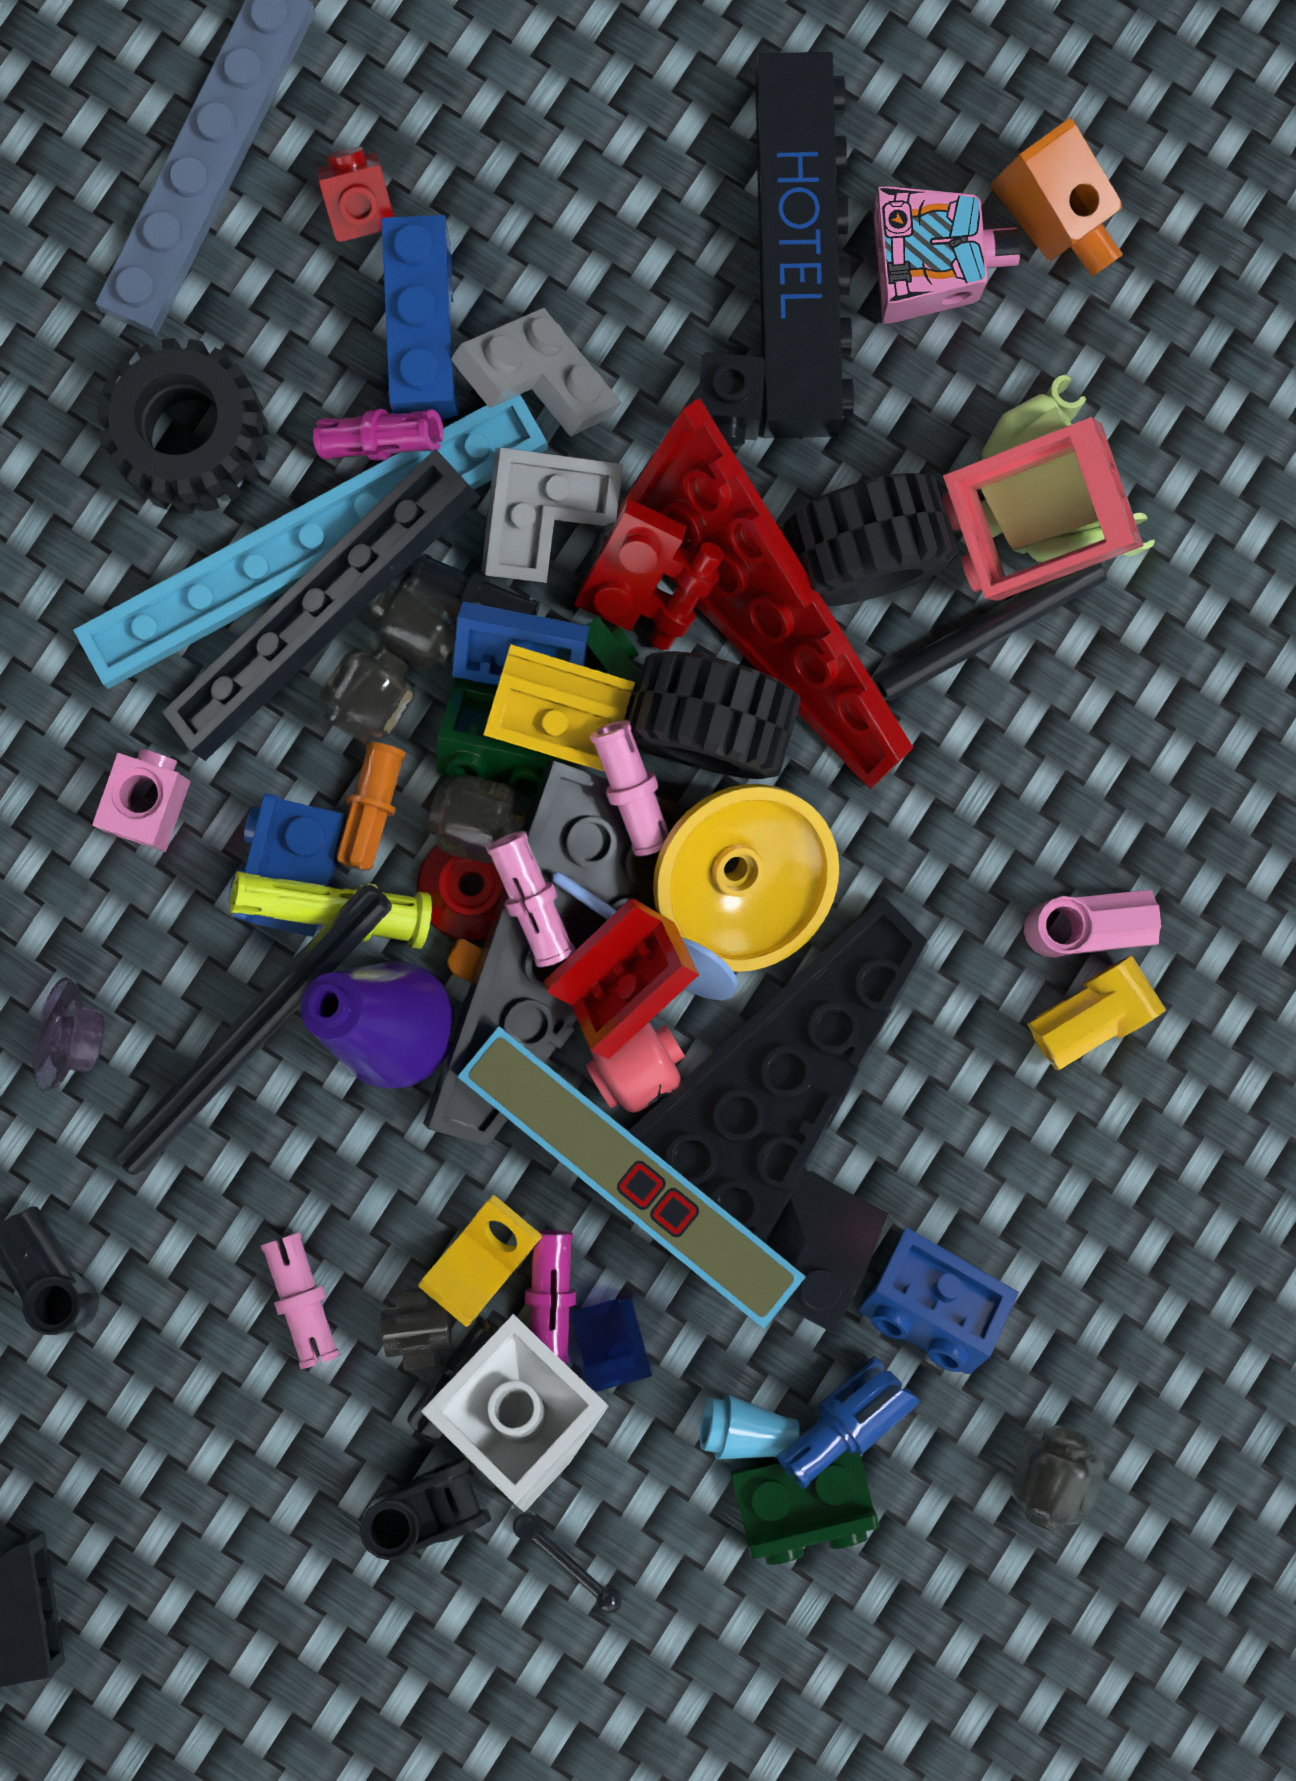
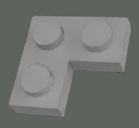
M545 308L460 344L450 359L489 408L532 389L570 437L610 418L622 403Z
M495 447L481 572L487 576L547 583L554 520L600 526L616 522L623 464Z

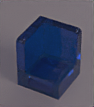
M632 1294L575 1309L572 1312L571 1318L583 1359V1374L586 1384L594 1392L652 1376V1366Z

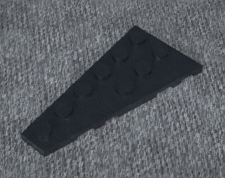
M883 896L628 1132L766 1244L929 947L928 940Z

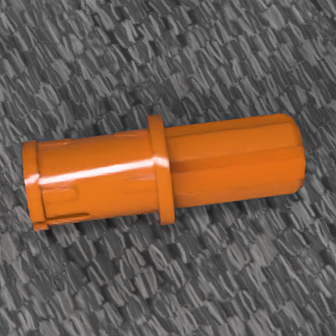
M378 742L367 743L366 755L355 792L346 797L345 802L350 805V809L336 855L337 861L342 865L361 871H369L374 866L387 816H394L396 809L391 805L401 764L406 756V752Z

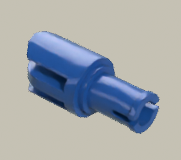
M874 1355L818 1403L820 1410L818 1412L819 1421L786 1450L778 1453V1461L790 1477L794 1474L797 1476L795 1482L805 1489L810 1485V1481L845 1451L849 1454L855 1452L858 1455H862L916 1408L920 1401L909 1389H901V1381L891 1371H884V1364Z

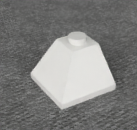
M513 1314L421 1412L517 1507L525 1512L569 1465L609 1406Z

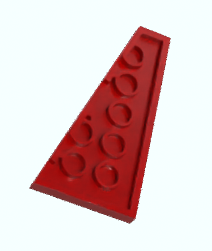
M698 398L681 411L618 509L616 521L627 500L631 499L687 526L680 547L697 554L703 543L711 542L723 550L724 558L717 568L719 579L708 596L700 597L696 606L757 671L778 679L799 695L801 702L798 714L871 790L913 749V746L821 595L812 590L808 574L703 402ZM667 575L677 586L679 585L677 579Z

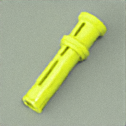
M237 871L231 888L230 912L266 916L313 925H326L363 886H357L356 890L339 889ZM419 891L414 897L382 892L392 904L391 911L362 941H368L371 936L407 941L409 948L421 949L425 944L431 921L432 901L430 894Z

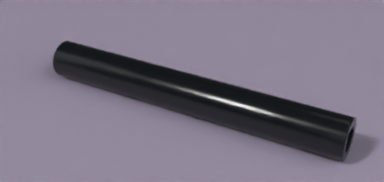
M1101 562L1025 590L875 674L874 680L885 700L890 703L1107 580L1106 572Z

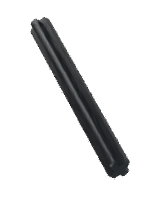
M371 884L361 887L117 1145L113 1151V1157L126 1172L136 1175L144 1171L301 1006L303 994L309 984L317 977L333 972L391 911L392 904L388 898Z

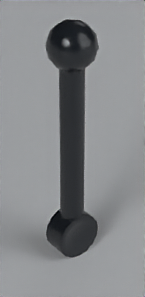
M524 1512L516 1517L513 1523V1531L521 1540H533L596 1597L597 1607L600 1611L612 1614L619 1610L622 1603L620 1593L614 1588H604L539 1529L540 1524L536 1515L531 1512Z

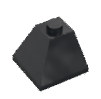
M806 1169L766 1242V1245L806 1276L783 1307L834 1334L865 1276L888 1213Z

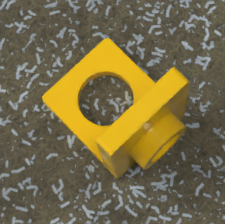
M492 1195L460 1236L423 1277L418 1286L467 1327L538 1243L542 1235L499 1198ZM489 1221H498L510 1228L517 1239V1245H507L498 1240L490 1230Z

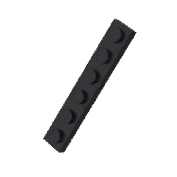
M436 448L162 712L192 753L206 761L480 498L477 492Z

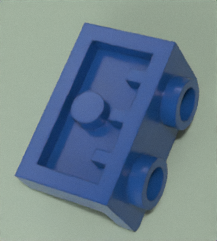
M463 602L457 620L452 676L489 685H498L510 644L586 667L588 656L586 647L590 626Z
M265 793L261 807L253 805L247 818L244 841L250 843L251 848L246 868L238 867L233 875L229 890V904L232 883L237 871L263 877L281 878L331 887L337 863L336 855L347 816L342 813L283 800L278 795ZM234 913V917L243 922L314 938L321 928L319 924L313 925L266 916Z
M906 1227L897 1237L873 1289L863 1298L858 1311L871 1319L872 1325L882 1334L894 1339H906L928 1352L930 1360L939 1367L952 1372L971 1374L991 1356L1019 1292Z

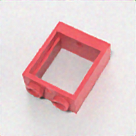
M1093 417L943 475L948 489V493L942 495L946 514L950 520L952 530H962L969 551L968 554L961 557L966 578L974 592L982 590L985 599L998 601L1144 546L1102 423ZM1075 452L1105 539L1006 576L977 490Z

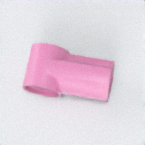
M1153 890L1084 897L1062 896L1038 904L1029 912L1024 923V935L1034 952L1044 957L1054 958L1068 954L1154 946L1159 944V933L1162 927L1159 904L1154 898ZM1053 910L1065 914L1070 920L1072 927L1071 936L1065 944L1053 941L1048 935L1046 920Z

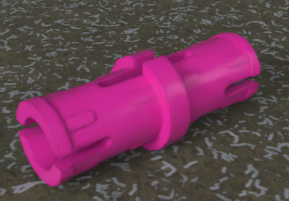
M370 409L363 416L321 418L316 422L319 428H314L313 430L314 446L317 454L322 459L360 455L368 456L371 460L375 461L387 460L392 454L400 452H432L435 448L439 450L441 447L439 442H443L442 421L439 414L432 409L400 414H389L384 409Z
M537 1230L542 1235V1238L533 1247L532 1288L525 1289V1304L531 1306L530 1331L565 1364H568L569 1307L576 1305V1290L570 1289L571 1240H573V1233L565 1230Z

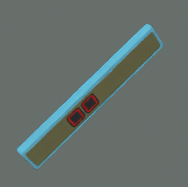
M498 1026L458 1075V1078L763 1329L766 1328L806 1276L501 1027Z

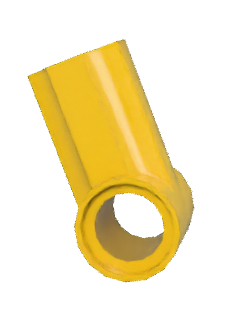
M1132 955L1096 974L1083 983L1085 987L1083 990L1065 1001L1057 1003L1027 1023L1034 1041L1055 1070L1062 1069L1114 1036L1119 1039L1132 1033L1166 1011Z

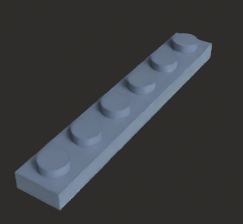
M245 0L95 303L102 313L157 337L315 16L312 2L308 0Z

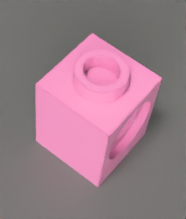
M140 749L138 757L135 759L117 753L92 826L106 833L166 852L191 781L174 771L177 764L176 760L164 755ZM154 782L158 789L156 803L146 812L135 813L131 807L132 792L141 783Z

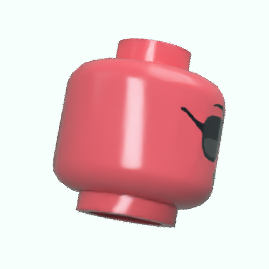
M648 1022L609 1060L591 1051L593 1060L585 1064L611 1109L620 1104L623 1109L634 1113L659 1100L679 1086L680 1074L675 1063L685 1058V1055L666 1024L655 1030L650 1022Z

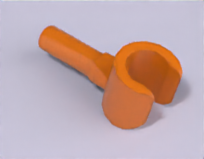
M458 939L447 957L449 970L456 976L471 983L483 949L464 939Z

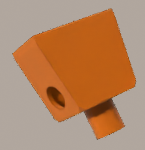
M1071 117L1020 153L989 184L1048 260H1054L1071 247L1092 278L1123 255L1103 226L1106 220L1122 209L1121 200Z

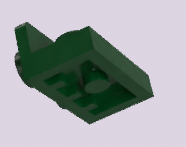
M455 677L438 736L437 772L466 784H476L482 781L464 778L467 775L504 783L511 788L492 782H481L482 784L514 790L516 793L526 797H535L547 760L550 759L562 764H566V760L485 736L484 731L498 686Z
M845 1451L810 1481V1485L805 1489L795 1482L797 1477L795 1474L792 1477L788 1475L778 1459L731 1471L752 1559L765 1557L766 1564L768 1565L783 1564L803 1557V1547L828 1541L831 1549L847 1548L865 1542L868 1539L867 1531L880 1528L877 1513L873 1508L861 1456L855 1452L849 1454Z

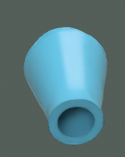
M725 1394L722 1400L709 1398L704 1407L700 1426V1448L703 1451L714 1452L717 1460L775 1457L799 1438V1421L797 1419L783 1417L729 1394Z

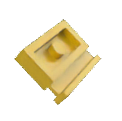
M510 644L484 735L604 771L596 747L591 742L590 734L597 732L596 730L602 726L625 719L635 682Z

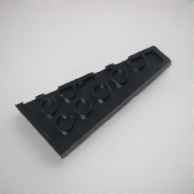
M548 759L523 830L526 832L527 841L544 881L553 883L551 876L554 872L559 871L616 911L628 900L635 899L657 912L654 901L653 882L660 851L644 856H636L632 850L633 845L618 805H611L606 795V788L610 785L608 779ZM656 796L668 831L670 832L679 819L691 808ZM553 883L558 894L553 902L568 937L577 950L607 919ZM505 887L503 888L451 1040L452 1043L448 1055L444 1060L423 1122L429 1130L484 1146H489L508 1118L460 1080L458 1075L498 1026L545 1063L555 1048L558 1047L560 1049L574 1031L571 1027L577 1020L572 1005L549 994L544 983L546 978L566 959L545 967H538L536 965L534 954L518 917L510 916L504 904L509 898Z

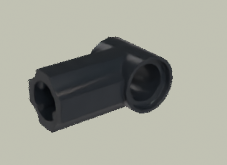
M37 1206L30 1207L0 1223V1264L23 1300L22 1312L29 1326L34 1331L43 1335H59L85 1328L94 1319L98 1311V1293L95 1286L87 1278L79 1275ZM58 1287L64 1288L72 1299L71 1313L64 1322L55 1317L50 1307V1299Z

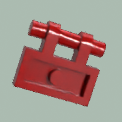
M628 499L580 587L574 605L630 632L641 614L653 619L655 626L649 635L651 644L658 649L669 650L677 637L686 635L695 620L693 609L700 597L708 596L719 579L717 568L724 558V552L718 545L711 542L703 543L697 554L680 547L687 526ZM664 573L677 579L679 583L673 595L656 588Z

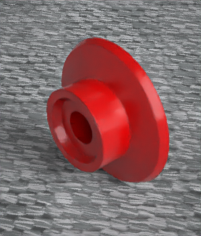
M467 831L455 836L453 834L437 843L422 862L417 878V892L430 894L432 901L430 924L443 935L456 941L464 939L470 943L486 941L504 888L486 847H489V844L501 837L485 831ZM470 874H477L484 881L482 891L476 896H466L461 891L462 880Z

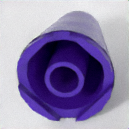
M388 961L323 974L309 984L301 1002V1015L308 1030L353 1076L374 1087L404 1088L417 1084L434 1073L447 1057L452 1043L448 1039L451 1020L455 1021L454 1006L445 986L428 970L408 962Z

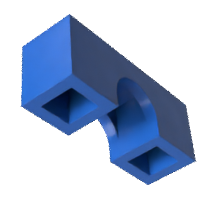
M445 215L381 218L389 400L391 409L396 414L432 409L439 414L442 423H454L459 420L457 367L450 360L454 355L451 322V302H454L451 240Z

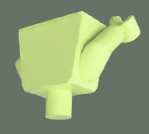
M1066 375L1058 376L1053 381L1046 395L1039 394L1001 416L982 450V460L1072 425L1070 421L1078 414L1085 403V396L1080 397L1079 400L1073 403L1063 401L1059 394L1068 387L1072 379ZM1075 452L980 488L986 498L981 502L992 537L994 538L1003 533L1013 551L1022 554L1029 553L1037 562H1045L1105 539ZM1143 513L1133 514L1136 525L1148 519ZM1149 540L1143 543V547L1121 555L1127 557L1136 556L1152 547L1155 540Z

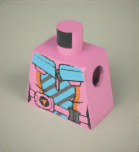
M878 187L872 212L882 324L895 323L973 304L980 300L987 284V268L1018 266L1020 260V238L1017 227L983 230L981 201L979 197L973 194L899 187Z

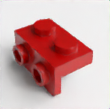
M631 899L546 978L544 983L549 994L572 1005L590 1050L609 1060L699 976V973L675 923L637 900Z

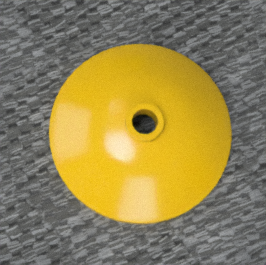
M744 784L720 790L704 798L689 809L675 824L663 843L658 855L653 882L657 913L673 921L681 937L697 942L714 952L728 964L733 972L752 971L776 964L806 944L822 925L829 913L839 879V859L836 843L832 832L821 815L810 804L788 790L766 784ZM733 857H739L736 869L730 873H724V867L728 860Z

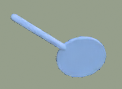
M557 871L552 874L551 879L553 883L608 920L617 912L563 873ZM682 937L699 973V976L685 989L707 999L722 1001L732 998L738 987L736 975L728 964L711 950L697 942Z

